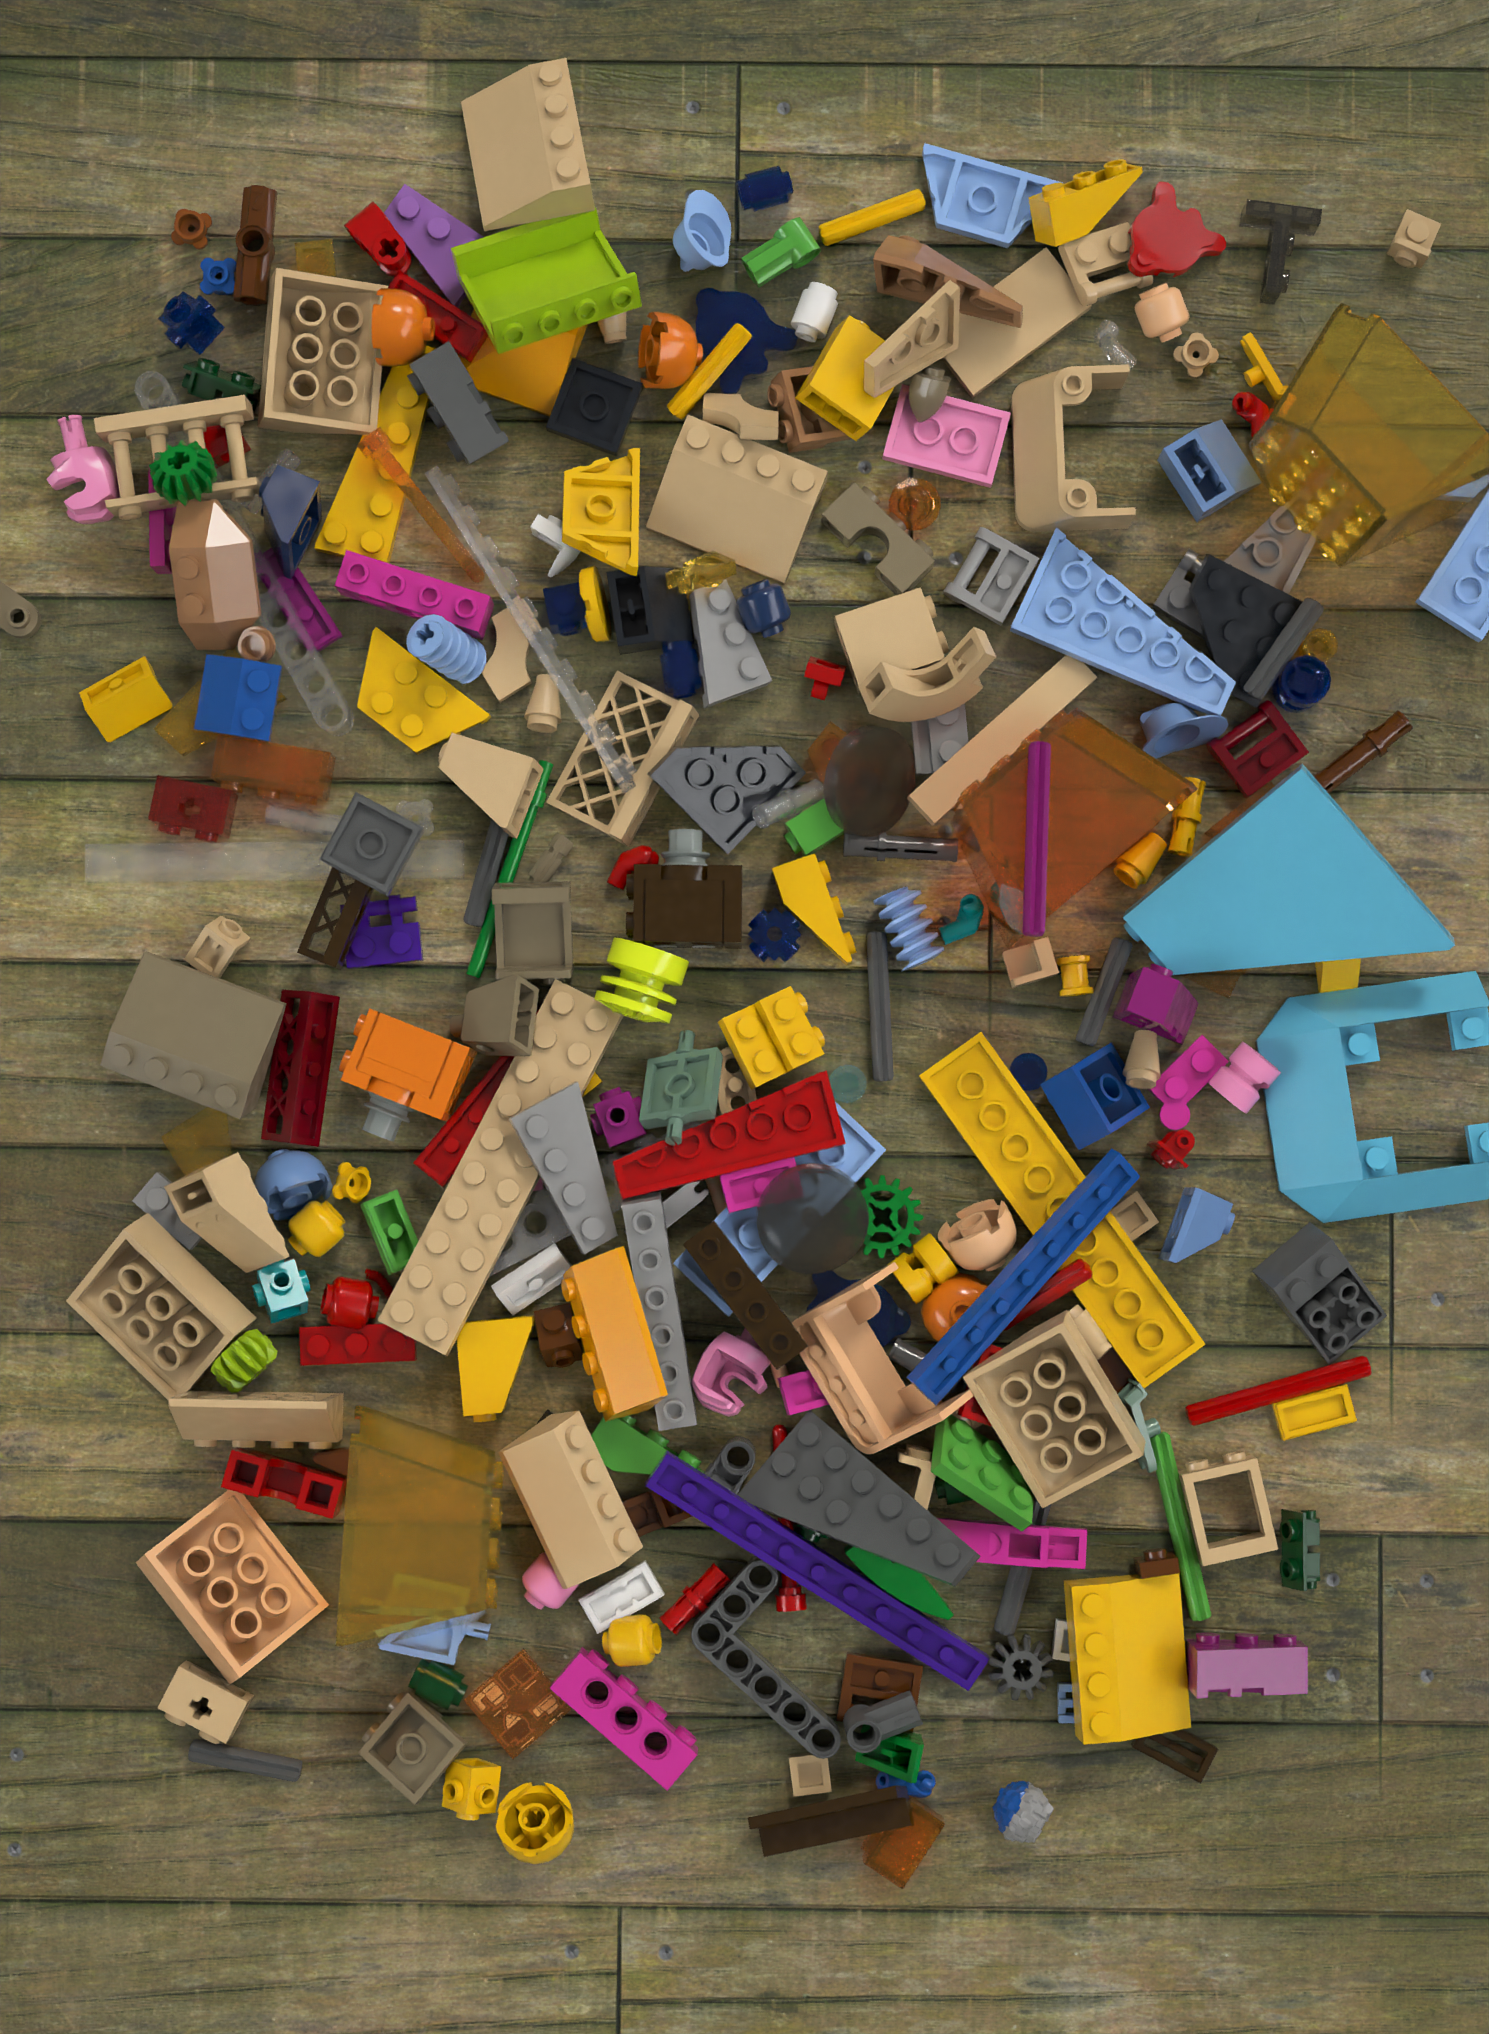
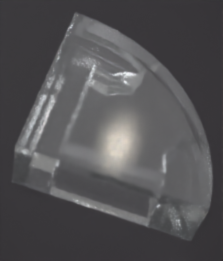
M1001 884L998 901L1002 915L1013 930L1023 935L1024 891Z

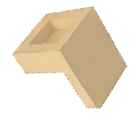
M1049 937L1034 940L1030 944L1006 950L1002 953L1012 988L1053 977L1059 973Z

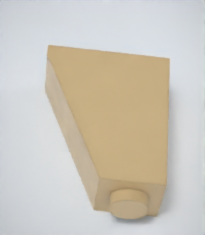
M451 733L448 743H444L440 750V764L438 768L510 837L517 839L543 773V767L532 757Z

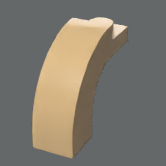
M973 627L955 648L936 664L923 669L905 670L881 661L858 688L869 714L897 722L926 720L950 712L974 697L983 688L979 676L995 660L996 655L985 631Z

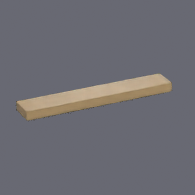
M1065 655L917 787L907 799L933 826L1092 684L1097 676L1084 662Z

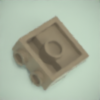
M416 1691L407 1692L406 1695L401 1692L392 1700L386 1709L390 1714L381 1725L376 1722L367 1730L361 1739L365 1744L358 1754L409 1801L416 1805L468 1743L441 1719L443 1716L425 1699L415 1695Z

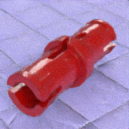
M713 1563L691 1587L686 1586L682 1590L684 1594L659 1619L677 1636L693 1617L700 1611L703 1613L708 1608L707 1604L731 1580Z

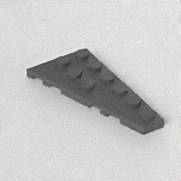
M811 1410L805 1414L738 1494L739 1497L769 1514L787 1519L807 1529L855 1548L863 1549L880 1558L906 1566L913 1571L954 1587L981 1557Z

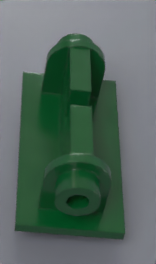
M198 358V361L184 364V369L192 371L191 374L186 373L182 382V387L187 389L188 394L205 400L216 399L218 390L223 391L221 398L245 395L252 404L254 413L258 400L252 397L253 394L260 392L261 389L260 384L254 383L255 377L240 371H233V374L219 369V363L206 358Z
M1281 1509L1279 1532L1282 1539V1560L1280 1562L1282 1587L1300 1591L1316 1589L1317 1581H1321L1320 1553L1308 1552V1546L1320 1545V1518L1316 1517V1510H1301V1512Z

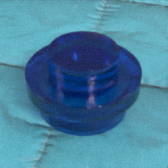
M1023 1053L1017 1056L1009 1068V1071L1024 1091H1032L1041 1087L1040 1084L1045 1082L1048 1073L1044 1060L1034 1053Z

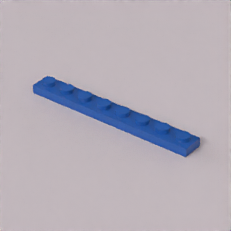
M1111 1148L906 1377L930 1402L937 1405L1140 1178V1175L1121 1153Z

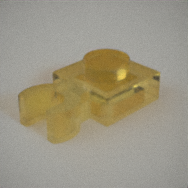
M711 551L684 562L683 568L667 572L665 574L667 588L671 589L678 586L679 593L684 594L692 591L699 584L704 587H715L722 584L724 579L736 575L737 570L734 559Z

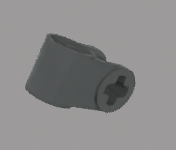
M735 1436L729 1439L713 1463H710L706 1468L704 1474L737 1495L743 1485V1481L755 1463L756 1449L754 1444L743 1436ZM736 1446L743 1447L748 1451L749 1460L742 1465L733 1464L728 1458V1451Z

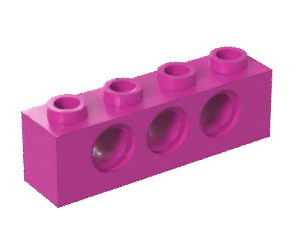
M349 550L345 552L334 585L343 596L415 619L432 614L442 616L463 632L480 640L484 639L494 608L493 600L489 595Z
M582 1647L554 1679L550 1689L668 1791L698 1755V1747L694 1744L697 1741L696 1737L684 1726L679 1725L676 1729L665 1719L668 1715L667 1712L658 1703L651 1699L646 1703L636 1694L639 1690L638 1687L623 1674L617 1677L607 1669L609 1662L594 1649L588 1652ZM593 1681H601L607 1686L609 1693L601 1699L593 1698L588 1693V1684ZM629 1706L636 1711L638 1718L631 1724H624L618 1720L617 1710L621 1707ZM652 1732L662 1733L667 1739V1744L661 1749H652L646 1743V1736Z

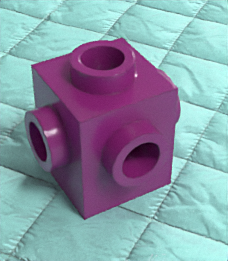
M620 1087L599 1095L601 1102L593 1104L596 1113L591 1114L590 1118L597 1136L605 1134L610 1148L647 1134L639 1122L642 1103L640 1096L633 1098L630 1091L622 1093ZM618 1109H623L625 1112L624 1120L620 1123H615L612 1117L613 1113Z

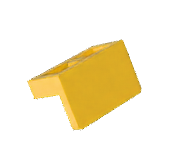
M145 656L79 692L85 711L107 742L118 739L173 707L171 700L159 684L154 670Z

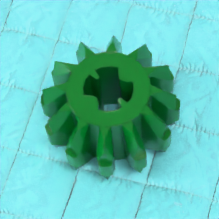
M181 439L177 446L172 447L166 444L165 452L154 453V462L149 465L150 475L153 480L152 484L156 493L160 497H164L170 505L180 501L186 506L191 499L201 502L202 493H212V483L217 481L214 460L208 450L202 449L197 441L187 445Z

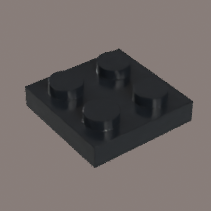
M572 358L546 425V430L617 457L641 395L643 383Z

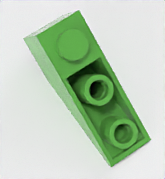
M632 1415L606 1422L603 1416L591 1435L605 1466L613 1471L651 1475L667 1450L704 1474V1470L699 1467L702 1462L700 1459L682 1449L680 1454L667 1447L669 1439L650 1428L648 1433L635 1426L637 1419Z

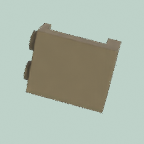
M571 881L495 883L492 887V904H494L496 979H503L517 974L526 981L527 979H543L544 984H553L554 980L557 979L565 983V978H571L574 972Z

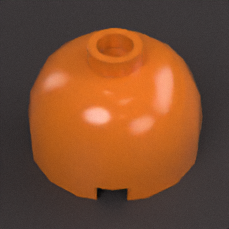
M381 288L377 291L376 295L383 296L381 304H374L372 311L373 349H381L382 358H375L376 362L380 366L407 365L416 361L424 353L427 341H433L435 335L434 318L427 317L424 304L412 293L399 289Z
M651 312L647 316L653 319L651 325H643L639 341L638 368L646 366L647 378H640L643 386L649 389L676 388L683 385L691 377L695 366H700L703 358V347L701 343H697L696 333L683 318L669 313Z
M964 1273L956 1274L943 1284H933V1292L923 1299L921 1307L923 1324L931 1337L939 1342L988 1285L974 1275Z

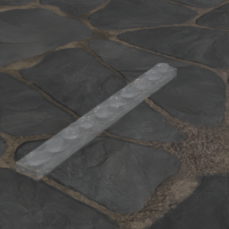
M438 466L425 472L432 489L621 792L624 794L636 787L631 776L637 772L626 753L620 756L617 754L612 746V743L617 741L614 733L606 721L601 724L597 722L592 712L597 710L594 701L586 689L581 693L577 690L572 682L578 678L574 669L566 658L561 662L557 658L553 650L559 646L547 627L540 630L534 618L539 616L528 596L521 599L514 588L520 585L508 565L501 568L495 557L500 555L497 546L489 534L482 538L476 526L481 524V521L470 504L465 507L462 506L457 498L462 491L451 473L444 477Z
M419 840L398 880L465 879L464 840ZM329 841L85 844V882L326 881L332 867L319 860ZM340 872L343 880H355Z

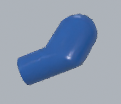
M926 1770L918 1772L916 1783L906 1782L882 1771L876 1777L878 1789L891 1786H907L908 1795L920 1799L929 1796L936 1784L933 1774Z

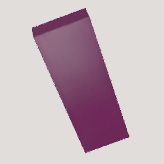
M272 547L255 558L257 574L311 656L343 637L298 567L292 579L284 577Z

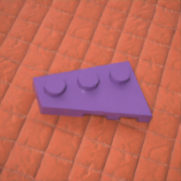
M404 184L384 214L403 238L409 251L417 258L432 281L446 296L448 302L458 308L466 293L457 278L451 248L483 238V236Z

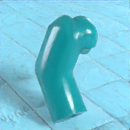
M974 894L965 895L961 899L956 921L938 928L944 945L977 932L984 913V905L978 896Z

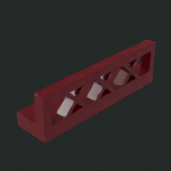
M282 989L280 1001L287 1004L273 1049L261 1139L319 1147L340 997L311 991ZM294 999H300L298 1015L294 1018L292 1015ZM292 1039L294 1042L293 1052L289 1056L287 1047L288 1042ZM287 1076L289 1080L288 1089L283 1093L282 1083L283 1079ZM282 1114L281 1134H276L277 1119Z

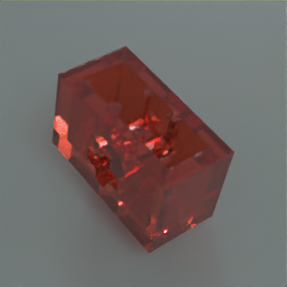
M157 775L148 820L158 825L157 831L180 836L181 830L196 832L194 838L197 840L217 843L218 837L225 839L230 837L238 795L228 789ZM195 804V806L200 808V814H192L191 817L185 814L186 808H193Z

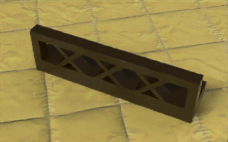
M332 867L297 953L341 970L374 889L356 879L354 883L345 886L340 874L341 871ZM338 880L341 888L333 891L334 886ZM344 894L346 903L338 919L331 921L326 910L329 899ZM322 916H324L326 924L318 927ZM329 929L332 937L325 954L322 955L310 950L309 947L314 935Z
M891 1786L748 1817L749 1829H759L764 1857L915 1825L907 1786Z

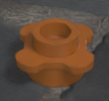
M180 209L175 216V230L171 233L172 241L176 245L184 243L193 245L198 250L205 248L208 244L206 238L207 230L212 226L211 217L207 213L199 214L193 210ZM190 226L195 227L193 232L188 231Z

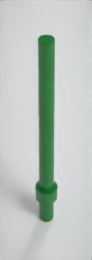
M539 760V764L544 769L518 838H512L497 883L514 882L538 809H543L548 795L544 792L554 766L552 763ZM492 899L466 974L477 978L481 977L495 937V909Z

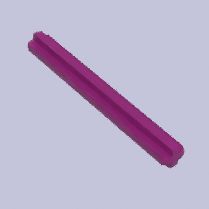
M1043 741L1031 742L1028 747L1022 933L1029 937H1040L1045 932L1051 745Z

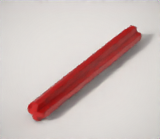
M1359 1356L1190 1404L1185 1407L1187 1419L1190 1425L1196 1426L1365 1378L1372 1374L1371 1366L1367 1357Z

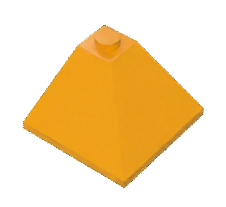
M473 309L471 317H473L481 323L479 317ZM588 324L500 354L497 353L488 336L471 363L460 355L458 357L479 392L550 417L572 358H576Z

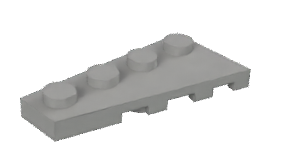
M578 1082L568 1085L509 1118L581 1253L586 1254L618 1236Z

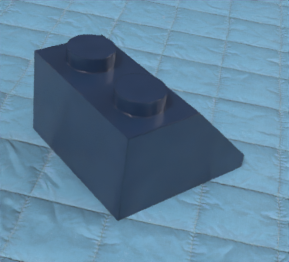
M277 464L272 476H266L259 489V497L262 498L261 516L264 517L265 533L284 577L292 579L322 520L320 481Z

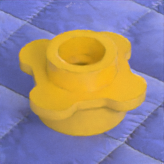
M343 1162L338 1166V1176L336 1184L332 1188V1194L336 1199L346 1197L352 1203H359L368 1194L371 1187L369 1171L364 1166L354 1168L349 1162Z

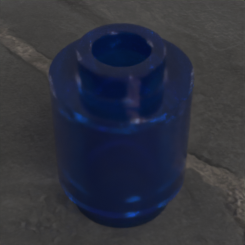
M779 165L744 174V179L736 181L738 195L744 211L752 209L753 212L788 203V195L793 194L789 172H782Z
M676 641L663 645V654L659 657L665 692L673 693L675 699L695 696V690L702 687L697 650L692 649L691 641Z

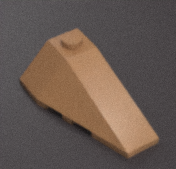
M888 235L875 252L873 262L877 292L925 304L951 280L960 287L959 313L1021 328L1023 323V305L932 248L920 243L917 239L910 236H900L898 238Z

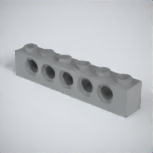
M661 1191L622 1200V1210L634 1282L668 1393L664 1399L655 1405L658 1430L663 1431L697 1425V1413Z

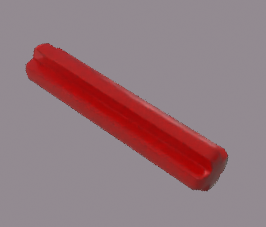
M1077 1259L1053 1274L1003 1331L1010 1329L1089 1280L1093 1275L1089 1264L1082 1259Z

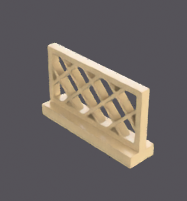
M617 671L546 803L629 847L660 790V787L647 773L672 747H683L699 717L698 712L692 705L682 700L678 701ZM623 683L635 689L638 702L618 708L615 696ZM641 693L651 698L643 700ZM659 702L671 707L665 720L650 724L645 707ZM610 705H612L613 710L607 712ZM641 709L645 727L625 733L620 715ZM615 717L620 735L600 742L597 731L600 723ZM659 730L654 738L653 731ZM648 733L651 743L648 752L633 758L628 740ZM594 737L595 744L589 745ZM623 742L628 760L608 766L603 748ZM597 750L602 768L582 774L579 762L583 755ZM641 763L639 769L636 770L635 764ZM630 766L633 776L632 782L629 787L615 791L610 773ZM576 770L577 777L571 778ZM605 775L610 793L590 799L585 781ZM580 783L584 802L568 806L559 801L566 787ZM623 796V798H622V800H621V802H620V804H619L617 798ZM612 800L615 813L610 823L606 825L596 820L592 806ZM587 808L589 816L579 810Z

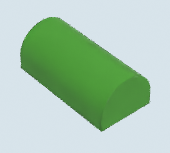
M394 1190L360 1204L388 1275L404 1270L418 1243L417 1236L399 1192Z

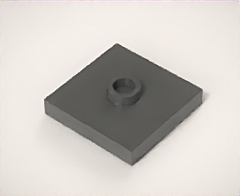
M355 792L319 860L389 897L425 829Z

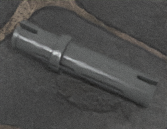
M878 831V835L844 832L843 857H877V861L884 862L885 858L957 862L958 838L887 835L886 831Z

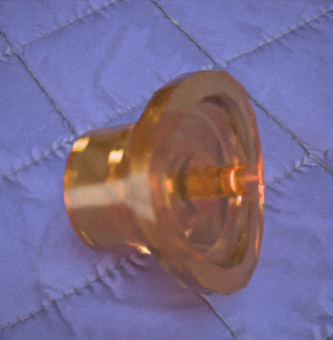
M907 478L898 483L889 499L890 513H894L906 525L907 530L910 531L922 530L932 525L938 518L941 509V500L936 488L929 481L921 478Z

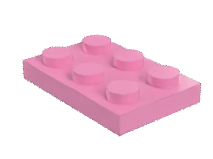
M902 384L882 459L991 488L1011 413L946 396L942 406L932 417L924 422H918L910 407V386Z

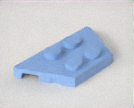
M924 143L922 156L936 228L1004 248H1008L1032 223L1028 197L1041 193L1042 187L1046 185L1063 183Z

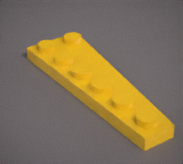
M426 346L424 353L419 358L425 356L426 354L430 353L436 348ZM411 363L403 366H392L379 397L377 434L362 435L314 548L318 552L344 557L346 550L390 563L430 402L425 393L418 396L407 377L413 373L409 367Z

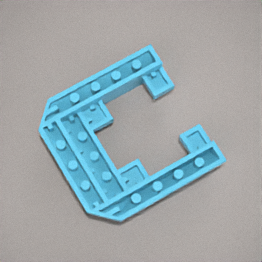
M1476 971L1289 997L1257 1038V1052L1281 1072L1268 1089L1263 1088L1278 1189L1320 1222L1327 1223L1489 1199V1122L1464 1126L1470 1163L1398 1173L1392 1136L1357 1141L1346 1066L1380 1061L1374 1025L1376 1023L1446 1014L1452 1051L1489 1045V999Z

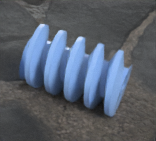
M435 614L426 615L418 619L409 630L406 641L408 651L414 657H418L422 662L435 668L439 673L444 674L447 678L457 680L461 684H466L475 680L482 673L486 664L484 646L477 639L472 638L468 633L463 632L444 617Z
M908 886L873 900L874 905H886L879 913L880 919H892L884 928L885 932L898 933L890 941L891 947L904 948L896 955L897 961H909V964L902 971L928 962L944 951L943 946H931L930 943L939 935L937 932H925V928L933 920L932 918L919 917L927 908V905L914 904L913 901L922 893L920 890H908Z

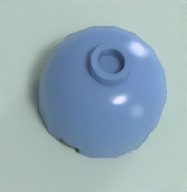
M288 1149L273 1152L260 1167L254 1179V1185L259 1195L267 1204L268 1213L272 1214L275 1220L292 1218L308 1202L318 1199L321 1195L325 1201L330 1197L333 1188L327 1170L320 1160L307 1152L289 1151Z

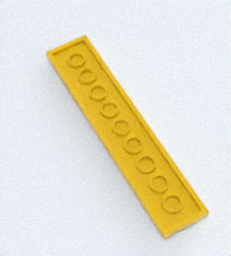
M980 1032L920 1074L919 1078L1032 1236H1034L1086 1177L983 1033ZM1111 1211L1107 1213L1058 1268L1057 1271L1077 1259H1082L1089 1264L1093 1273L1092 1277L1074 1288L1072 1292L1082 1306L1087 1309L1108 1339V1342L1112 1345V1348L1143 1388H1146L1206 1345Z

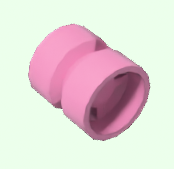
M1242 1041L1229 1057L1231 1065L1229 1067L1221 1066L1208 1083L1234 1106L1247 1114L1260 1099L1259 1089H1268L1281 1072L1256 1050Z

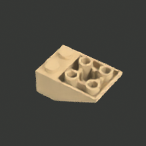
M238 1152L164 1186L180 1220L245 1273L289 1257L284 1238L276 1229L268 1213L267 1204L259 1195L251 1179L249 1167L242 1161Z

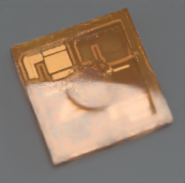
M524 1648L464 1698L465 1703L512 1759L517 1757L572 1709L550 1689L552 1681Z

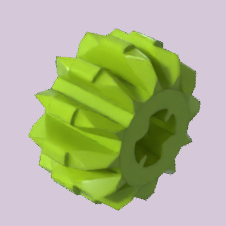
M258 1329L249 1330L222 1352L212 1364L211 1372L216 1376V1380L223 1388L226 1387L231 1393H236L243 1390L266 1370L273 1360L276 1359L278 1351L272 1345L271 1340Z

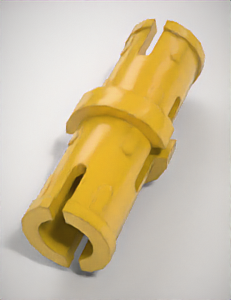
M1183 777L1181 780L1177 808L1172 811L1171 818L1174 820L1168 847V852L1174 855L1192 856L1197 825L1201 824L1203 817L1200 814L1206 782L1201 781V779Z

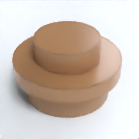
M252 626L242 632L238 641V650L244 659L266 663L275 653V639L268 629L262 626Z

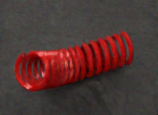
M367 1268L365 1270L366 1280L369 1276V1280L376 1282L380 1286L379 1288L383 1290L384 1295H386L385 1297L389 1299L394 1289L389 1285L390 1283L387 1278H384L382 1273L379 1274L378 1271Z

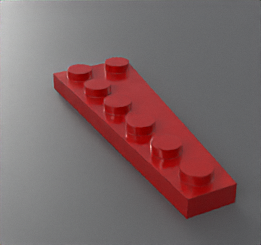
M822 1071L782 1088L777 1092L717 1116L712 1120L682 1131V1142L679 1145L676 1142V1145H669L665 1140H662L613 1161L612 1166L620 1198L625 1200L791 1157L843 1146L846 1142L827 1071Z

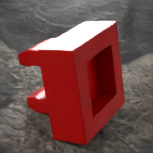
M810 656L804 677L815 680L810 697L825 701L830 684L841 686L847 666Z

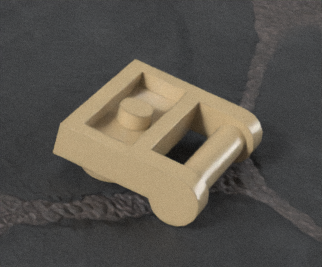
M1128 222L1087 234L1058 247L1073 288L1082 306L1094 304L1097 302V298L1135 286L1141 289L1152 285L1153 275L1137 277L1131 272L1094 284L1088 279V277L1127 265L1130 257L1129 248L1132 245L1131 234L1128 233L1130 229Z

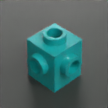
M283 1259L257 1270V1284L252 1285L254 1297L258 1307L265 1305L271 1324L308 1313L306 1292L311 1291L309 1280L304 1269L298 1271L294 1259L286 1262Z

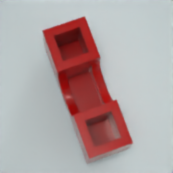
M236 1447L231 1450L221 1488L257 1498L260 1496L277 1498L296 1505V1509L333 1519L340 1512L349 1477L254 1449Z

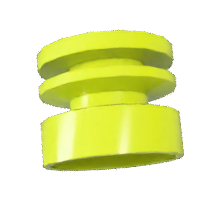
M614 937L606 961L620 969L621 973L619 977L602 975L600 982L614 987L615 991L612 994L597 990L594 1000L600 1001L611 1009L612 1012L638 1021L670 1024L672 1014L658 1009L657 1006L659 1002L673 1006L676 1005L677 999L662 990L664 984L682 986L689 961L641 943Z

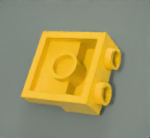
M791 986L718 1021L751 1090L824 1055L822 1047L825 1045L824 1036L818 1027H811L805 1015L808 1012L806 999L800 992L794 993Z

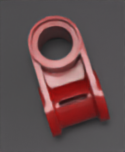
M373 201L344 224V227L364 252L369 254L385 274L395 277L399 270L406 274L410 269L412 256L403 238ZM393 251V253L397 254V256L392 258L390 255L387 254Z

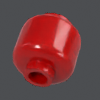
M340 1276L334 1279L332 1284L325 1285L320 1312L321 1314H326L327 1322L330 1325L358 1330L366 1325L368 1318H376L379 1296H373L370 1282Z

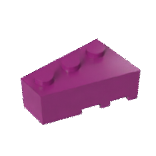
M1151 964L1150 967H1142L1128 975L1112 1017L1140 1029L1153 1031L1158 1036L1183 1045L1199 1003L1179 980L1171 978L1173 974L1171 970Z

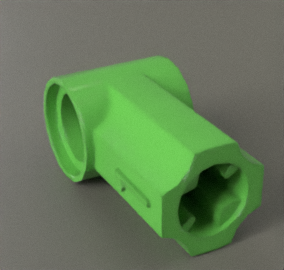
M800 217L785 223L774 233V238L741 258L747 274L758 288L791 267L798 269L808 264L821 252L822 249Z

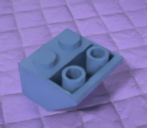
M1222 419L1199 427L1163 448L1157 459L1197 523L1262 483Z

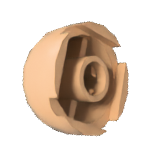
M994 1199L974 1203L956 1213V1216L961 1220L954 1223L951 1227L947 1221L942 1225L938 1232V1241L951 1261L966 1270L985 1269L986 1271H993L998 1269L1005 1263V1258L1010 1254L1016 1242V1226L1011 1212L1002 1200L1000 1205H997Z

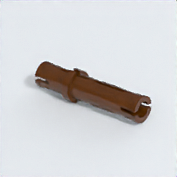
M1397 710L1380 726L1372 731L1368 729L1363 733V738L1314 777L1328 793H1331L1337 786L1349 779L1368 762L1377 756L1382 757L1388 752V747L1413 729L1412 725L1409 724L1410 722L1406 716Z

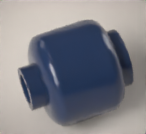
M764 579L741 589L742 595L737 599L736 605L745 629L748 632H761L763 638H766L784 630L782 623L790 618L791 610L781 585L777 583L770 584L769 579Z

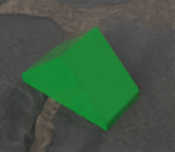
M863 1724L861 1733L868 1731L871 1726ZM902 1732L882 1740L879 1746L871 1752H857L855 1761L906 1782L916 1783L924 1742L921 1734Z

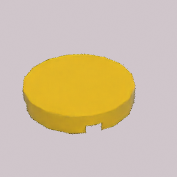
M595 565L581 569L579 572L580 595L583 601H585L587 610L585 611V619L593 640L596 642L610 641L611 621L604 586Z

